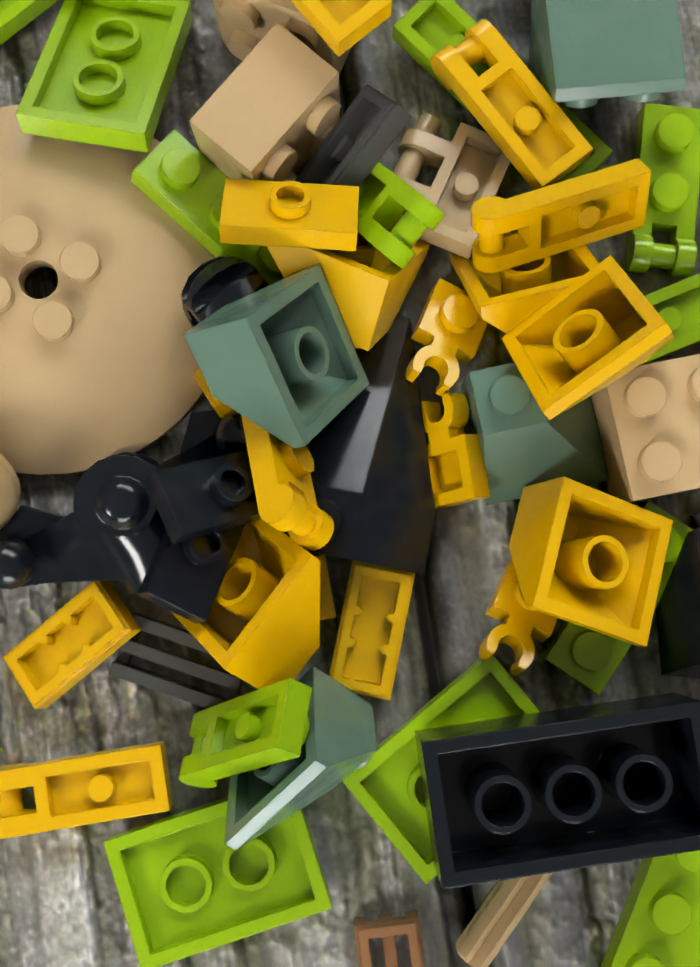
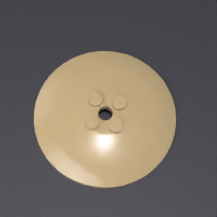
M19 104L0 107V453L8 460L16 473L66 475L85 472L98 460L122 452L140 453L156 443L175 428L204 395L193 377L195 375L194 372L199 369V366L183 335L193 327L184 313L181 294L188 277L202 263L216 257L130 181L133 169L161 142L153 138L148 153L24 134L21 131L16 116ZM39 267H49L56 270L58 284L50 296L34 299L27 295L25 281L31 271Z

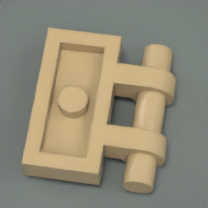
M423 113L419 116L414 129H409L405 132L397 149L400 158L393 173L446 214L434 231L427 228L419 239L469 259L472 253L473 242L478 238V234L473 231L471 226L472 204L482 197L497 196L511 162L487 132L461 122L451 142L437 136L441 128L440 120L432 114ZM428 166L439 169L431 187L416 182L421 169Z

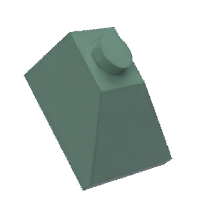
M320 264L303 269L223 306L183 334L213 397L292 448L305 447L369 385L367 376Z
M515 363L470 371L461 385V391L466 396L469 404L468 423L471 434H478L487 472L491 497L485 498L486 506L520 499L523 487L563 476L585 485L610 480L591 396L549 420L541 411Z
M311 667L298 680L312 687L308 710L309 732L302 745L300 757L230 776L225 845L234 850L239 849L334 789L354 770L365 766L377 750L372 703L355 694L352 690L316 667Z

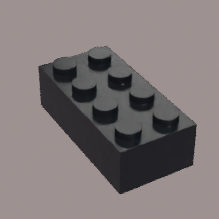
M667 693L415 731L434 867L442 889L700 850V700L677 693Z

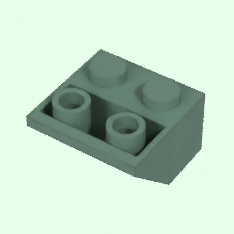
M532 0L529 62L554 102H560L561 105L570 108L591 107L598 103V99L623 97L625 100L632 102H652L658 100L661 97V93L684 91L686 71L677 1Z

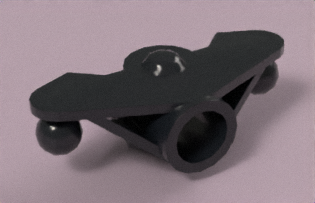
M215 410L191 413L180 453L161 464L142 453L122 452L98 460L82 474L74 490V512L66 516L25 505L20 506L10 522L0 530V589L12 590L18 587L44 583L120 580L128 595L137 594L166 530L145 481L158 470L247 450L241 414L232 411L220 419Z

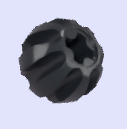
M217 257L202 263L188 277L181 294L183 310L191 326L194 327L223 306L267 287L269 284L258 269L243 258Z

